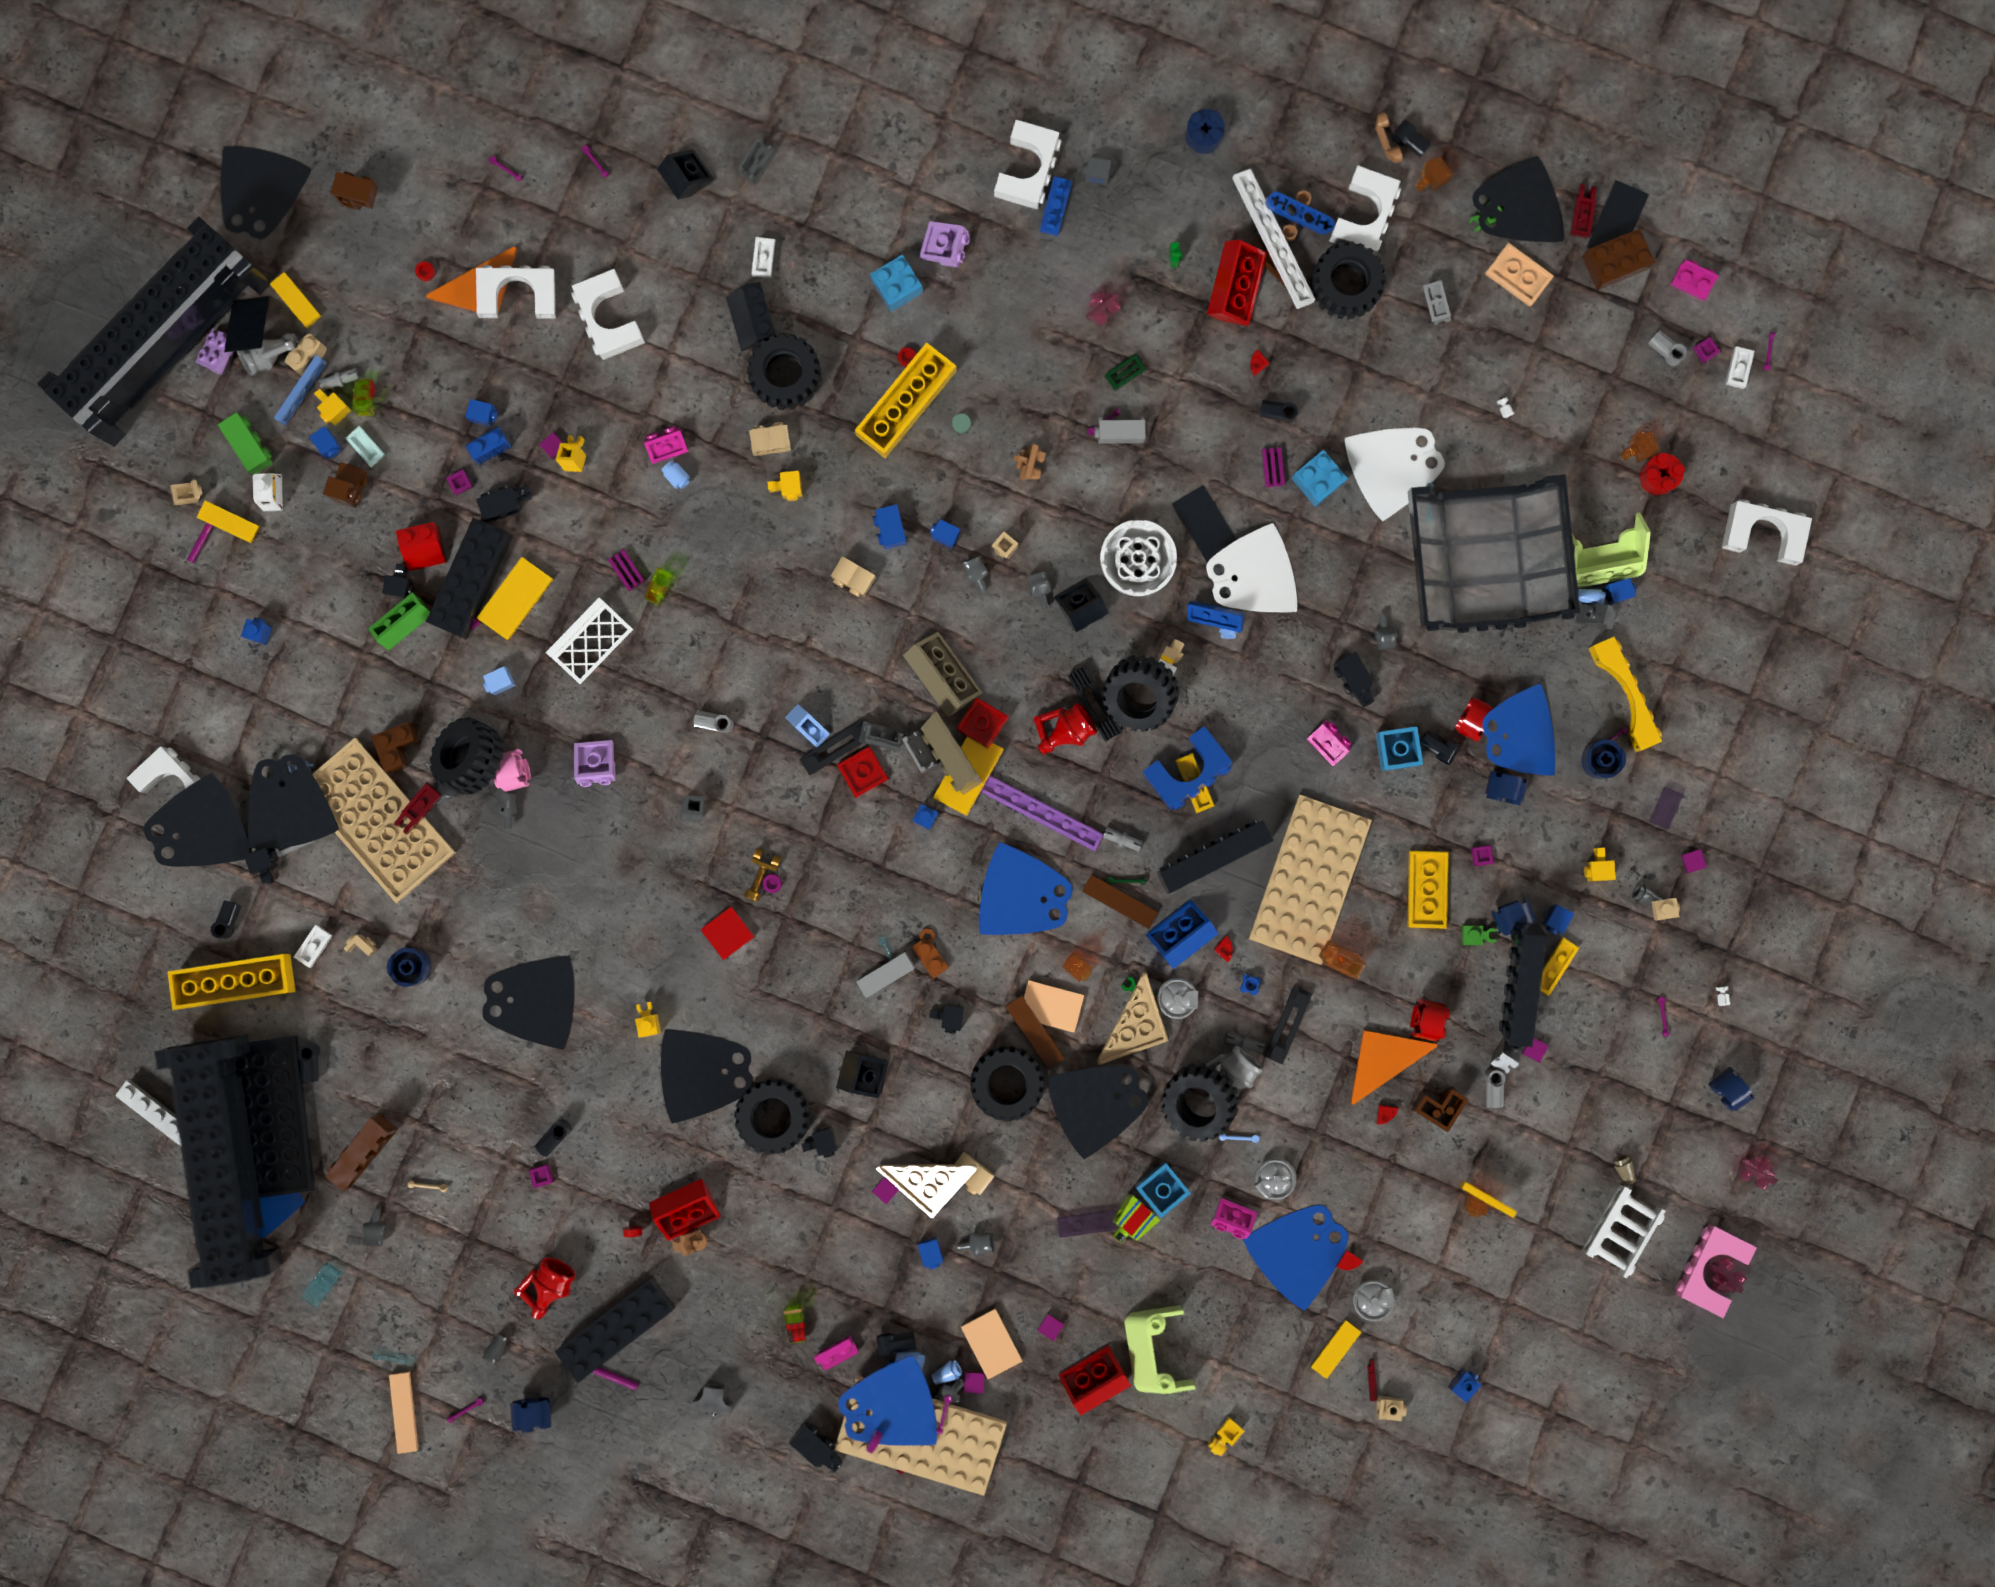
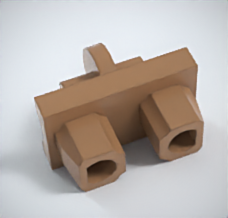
M1032 444V446H1027L1026 451L1020 450L1019 456H1013L1012 460L1017 462L1016 469L1021 470L1020 480H1038L1040 478L1041 469L1035 468L1034 463L1035 461L1042 463L1046 453L1038 449V445Z
M694 1230L681 1235L680 1239H674L672 1241L673 1251H682V1256L690 1255L705 1249L708 1245V1239L701 1233V1230Z

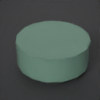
M957 414L952 420L953 429L957 433H966L971 427L970 418L966 414Z

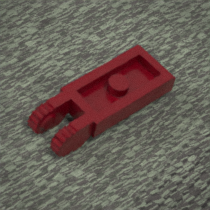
M1585 184L1579 185L1570 230L1571 236L1590 237L1596 204V186H1591L1589 197L1584 198Z
M425 783L401 811L402 814L394 822V825L399 827L408 817L411 821L403 830V833L408 835L443 795L430 783Z

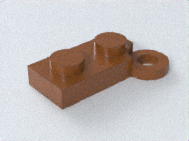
M924 929L920 933L921 941L913 945L912 949L934 979L949 967L932 944L935 939L934 932L931 929ZM926 932L931 934V938L929 940L924 939V934Z

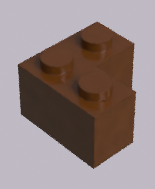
M347 171L343 173L336 172L330 194L341 206L360 211L361 206L373 209L379 187L370 177L362 176V178H359Z
M340 462L336 477L328 476L323 495L334 502L356 508L362 499V488L368 481L367 472L362 468Z
M408 722L371 736L384 772L393 773L409 767L402 749L420 742L414 724Z
M1447 1087L1438 1103L1421 1093L1411 1110L1440 1129L1449 1132L1469 1099Z

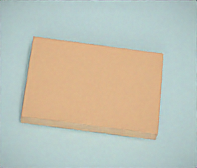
M1509 242L1485 273L1529 307L1532 306L1554 276Z
M1028 980L1024 999L1041 1024L1075 1033L1084 995Z
M996 1308L961 1326L987 1379L1022 1362V1358Z

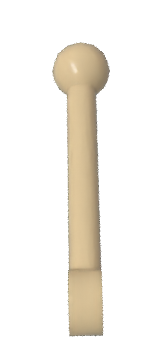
M409 1181L407 1184L409 1188L438 1189L441 1192L448 1190L446 1184L438 1186L415 1183L414 1181Z

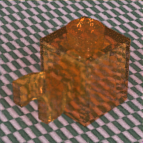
M1440 156L1435 160L1431 158L1423 165L1424 169L1421 174L1424 178L1418 181L1416 188L1421 192L1430 185L1436 191L1451 179L1453 173Z
M1641 431L1633 435L1634 439L1629 442L1631 448L1623 451L1621 457L1624 461L1635 456L1639 463L1660 453V448L1652 431L1647 433Z
M1075 952L1062 965L1078 982L1081 980L1085 982L1092 974L1090 972L1092 967Z
M1479 1189V1190L1485 1192L1486 1194L1491 1195V1192H1489V1191H1487V1190ZM1469 1192L1466 1193L1463 1209L1469 1212L1468 1215L1480 1218V1214L1487 1216L1488 1208L1496 1209Z

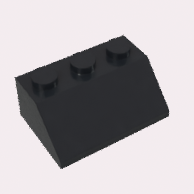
M760 282L742 286L726 297L741 352L759 347V342L762 339L764 341L769 340L768 336L772 334L776 337Z

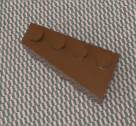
M382 1115L369 1118L360 1132L355 1135L351 1144L341 1152L339 1160L335 1161L328 1168L327 1171L329 1173L326 1178L341 1191L349 1190L399 1129Z

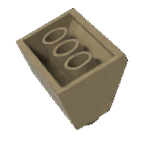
M939 632L916 643L903 655L947 717L956 713L983 693Z
M938 712L933 713L921 727L924 733L921 737L927 745L931 744L933 747L931 753L936 760L940 759L943 763L941 768L945 775L952 777L953 781L950 783L955 791L958 792L960 790L964 795L983 782Z

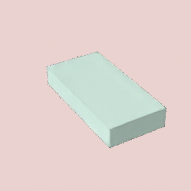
M358 426L345 437L370 467L374 466L385 456L383 451L361 426Z

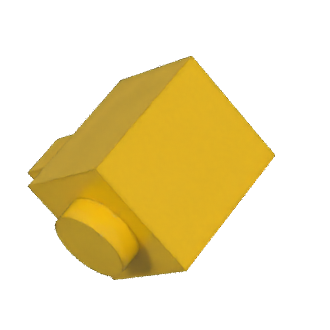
M320 388L314 393L322 401L317 409L321 412L319 416L326 423L331 422L337 425L352 411L334 392L329 397Z
M568 435V443H560L556 461L564 471L582 472L586 459V454L581 449L584 444V438L578 436L577 441L574 442L573 436Z
M799 471L781 472L780 481L767 482L769 492L781 491L783 499H787V501H796L798 497H802Z
M1594 848L1595 862H1586L1584 867V875L1587 881L1616 880L1614 860L1605 861V848Z
M647 1002L648 1008L646 1011L642 1010L641 1004L636 1005L637 1011L641 1014V1018L635 1019L639 1038L661 1033L658 1014L651 1015L652 1002Z

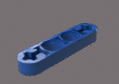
M1273 192L1266 199V206L1269 210L1321 235H1327L1335 227L1334 220L1330 216L1280 192ZM1274 198H1277V205H1274ZM1288 205L1295 206V214L1288 212ZM1305 213H1310L1313 216L1312 222L1305 220ZM1327 222L1326 226L1328 228L1324 229V225L1322 223Z

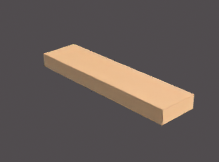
M410 1371L393 1373L389 1375L397 1454L416 1452L419 1448Z

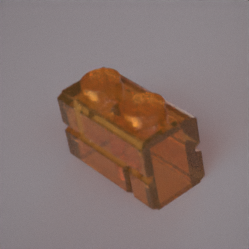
M1330 940L1327 941L1319 953V957L1325 965L1355 980L1358 979L1366 967V963L1360 955L1340 945H1336V943Z

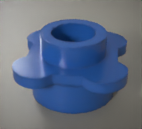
M1248 974L1243 975L1240 991L1257 995L1261 979L1259 977H1250Z

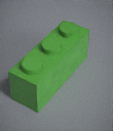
M236 412L217 424L249 473L252 475L258 474L273 464L270 459L272 457L270 451L261 445V437L256 431H252L250 428L252 424L245 415L242 416Z
M412 592L368 629L375 640L389 651L427 620L430 609L423 600Z

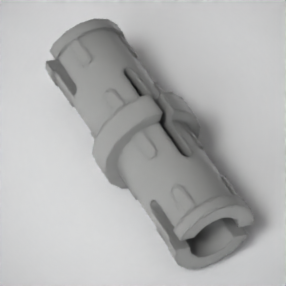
M353 368L341 373L335 372L334 375L319 379L318 381L321 383L322 391L337 386L343 387L344 384L359 380L360 377L357 369Z
M1109 827L1106 828V833L1103 836L1104 839L1118 843L1120 847L1126 846L1139 852L1142 840L1128 836L1126 832L1121 833Z

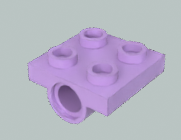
M212 329L206 337L203 348L198 353L196 363L222 375L229 362V357L233 354V352L224 353L227 334Z

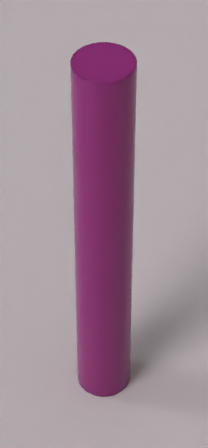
M206 522L187 561L194 564L213 525Z
M600 1367L592 1372L635 1391L639 1384Z

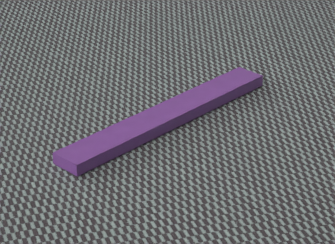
M989 776L981 790V793L1093 851H1096L1104 835L992 776Z

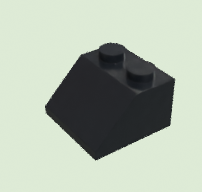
M694 149L668 154L657 168L663 180L678 200L691 197L714 181V178Z
M1087 578L1054 597L1075 632L1086 628L1088 625L1109 614L1101 595Z
M846 1050L836 1088L852 1094L879 1098L889 1061Z

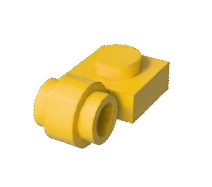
M1228 1417L1216 1431L1221 1437L1217 1438L1214 1436L1209 1441V1450L1215 1455L1221 1456L1227 1449L1225 1443L1228 1442L1233 1446L1244 1433V1430Z

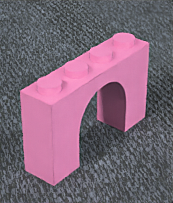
M1708 1224L1701 1232L1699 1244L1693 1249L1691 1261L1684 1268L1685 1274L1682 1280L1678 1281L1675 1294L1724 1318L1731 1300L1708 1288L1703 1278L1704 1266L1710 1258L1720 1254L1728 1255L1749 1265L1757 1247Z

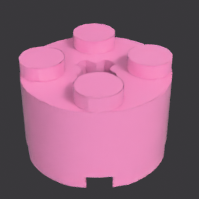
M515 749L502 753L503 760L500 761V769L496 771V777L494 778L496 787L508 792L529 786L530 783L527 780L531 779V773L527 760L522 759L520 755L523 752L520 749Z

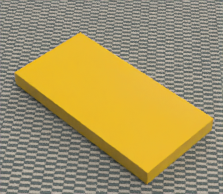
M521 557L477 619L509 641L553 579Z
M969 737L966 738L961 749L983 783L963 795L960 790L956 792L950 783L953 781L952 777L945 775L933 796L935 800L965 816L969 814L1004 751L1003 748L994 743L987 749Z
M1409 851L1407 927L1447 929L1449 852Z

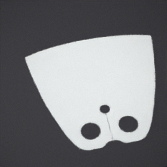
M1423 428L1386 429L1345 438L1346 452L1355 479L1368 504L1382 521L1409 503L1408 490L1410 488L1429 486L1442 472L1445 462L1441 453L1436 451L1434 447L1435 439L1429 430ZM1422 435L1427 438L1428 443L1425 447L1417 446L1416 438ZM1415 454L1417 456V460L1412 461L1411 455ZM1429 457L1436 458L1438 462L1437 466L1433 469L1426 466L1425 462Z
M1273 523L1234 541L1214 555L1207 563L1206 569L1208 577L1214 583L1212 591L1217 603L1230 608L1256 612H1297V593L1292 567L1284 543ZM1215 564H1222L1225 571L1223 575L1218 576L1214 573L1213 567ZM1233 575L1238 577L1236 582L1232 581ZM1222 587L1230 589L1231 595L1229 598L1224 599L1220 596L1219 591Z

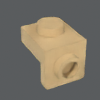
M192 480L191 483L170 486L174 505L198 503L200 496H202L201 485H197L196 480Z
M1676 898L1651 901L1654 921L1679 917L1680 905Z
M352 935L346 941L347 946L344 948L346 952H351L358 946L368 956H374L378 952V949L375 947L376 943L371 938H365L363 935Z

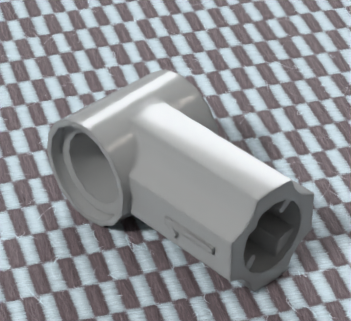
M1660 330L1648 343L1665 357L1666 362L1671 366L1680 364L1687 355L1684 345L1676 344ZM1672 352H1677L1680 358L1674 357Z
M697 710L694 717V727L722 733H729L734 728L733 720L725 715ZM723 719L728 721L725 729L720 728V722Z
M1490 1068L1484 1073L1486 1107L1501 1108L1504 1107L1505 1075L1495 1068ZM1497 1073L1498 1080L1492 1083L1491 1076Z

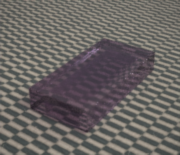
M1664 787L1649 822L1668 830L1683 794Z

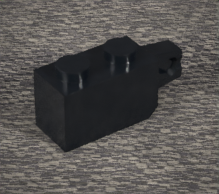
M507 485L500 487L497 492L481 494L480 498H477L476 501L483 521L489 524L519 513L522 509L521 504L529 501L533 496L528 486L514 489L512 486L509 487Z
M1357 652L1333 664L1335 667L1333 671L1338 679H1342L1344 683L1342 686L1347 695L1355 697L1363 708L1374 702L1369 689L1372 687L1373 680Z
M805 1422L790 1439L789 1444L814 1467L824 1465L836 1472L843 1464V1461L834 1451V1442L827 1436L823 1437L819 1433L818 1427L813 1423Z

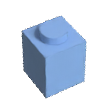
M504 666L483 676L485 680L483 682L484 688L493 695L516 686L508 668Z

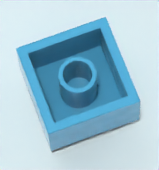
M903 254L870 274L872 283L890 312L923 293L921 283Z
M1324 450L1299 469L1291 478L1315 507L1348 480Z
M1417 727L1383 731L1375 734L1381 772L1423 765Z
M1165 1161L1134 1185L1160 1218L1191 1194Z

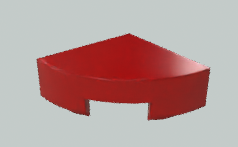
M1258 349L1254 352L1250 361V368L1254 377L1270 364Z
M1226 935L1213 950L1227 963L1232 957L1233 948L1231 940Z
M1378 1105L1376 1124H1385L1391 1121L1397 1115L1399 1107Z
M1345 1250L1336 1267L1343 1270H1352L1360 1266L1363 1260Z

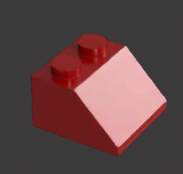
M431 522L396 530L399 549L408 571L447 563L439 526Z

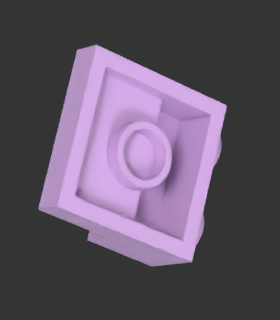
M929 221L919 257L922 260L939 262L941 265L959 267L960 262L962 263L965 259L963 250L964 246L968 245L970 241V235L964 226Z
M613 740L574 743V779L577 784H580L582 787H589L592 783L599 782L601 785H609L611 781H615Z

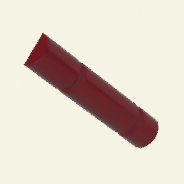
M1370 1359L1371 1364L1367 1365L1370 1401H1377L1375 1360Z

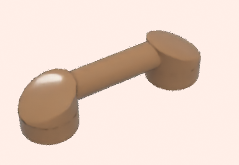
M1381 112L1377 115L1375 130L1386 157L1394 163L1402 161L1401 150L1398 146L1391 148L1384 128L1389 126L1388 117L1385 112Z
M1302 190L1297 193L1296 201L1309 206L1311 194L1308 191ZM1292 220L1290 225H1286L1282 230L1286 241H1294L1297 238L1296 228L1298 223Z

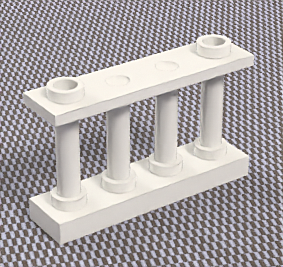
M1619 1185L1581 1252L1592 1258L1594 1255L1603 1257L1621 1268L1618 1274L1627 1279L1628 1275L1630 1276L1634 1272L1635 1263L1657 1225L1663 1222L1665 1210L1656 1207L1654 1211L1631 1198L1630 1193L1632 1190ZM1628 1204L1648 1216L1650 1219L1646 1226L1643 1228L1623 1216L1620 1212L1623 1205ZM1614 1221H1618L1640 1234L1635 1245L1611 1231ZM1604 1238H1609L1630 1251L1625 1262L1602 1248L1601 1243Z

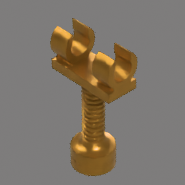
M756 848L751 860L752 863L760 866L759 872H757L752 888L746 889L744 897L757 902L761 896L758 890L764 877L763 875H765L767 869L777 872L782 859L774 855L771 865L763 863L760 860L764 851Z

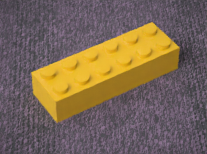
M926 342L855 429L856 436L886 459L957 372L956 365Z
M280 954L168 971L172 1010L296 992L291 954Z

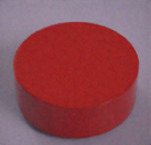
M422 261L416 265L415 274L421 281L428 282L434 278L435 268L431 263Z
M904 347L898 353V361L902 366L907 367L917 354L914 349Z
M639 1225L623 1228V1236L626 1238L638 1237L643 1234L642 1226Z

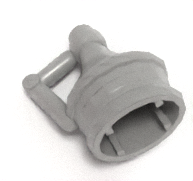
M287 333L277 340L263 339L262 348L237 351V354L250 375H255L259 371L271 370L277 357L285 351L293 350L299 341L294 333Z
M1238 1046L1233 1047L1232 1052L1227 1056L1221 1054L1206 1064V1067L1221 1064L1220 1071L1222 1069L1226 1072L1224 1076L1227 1079L1231 1077L1233 1080L1232 1087H1237V1089L1253 1087L1257 1075L1263 1072L1259 1063ZM1209 1095L1207 1097L1208 1100L1216 1105L1213 1097Z

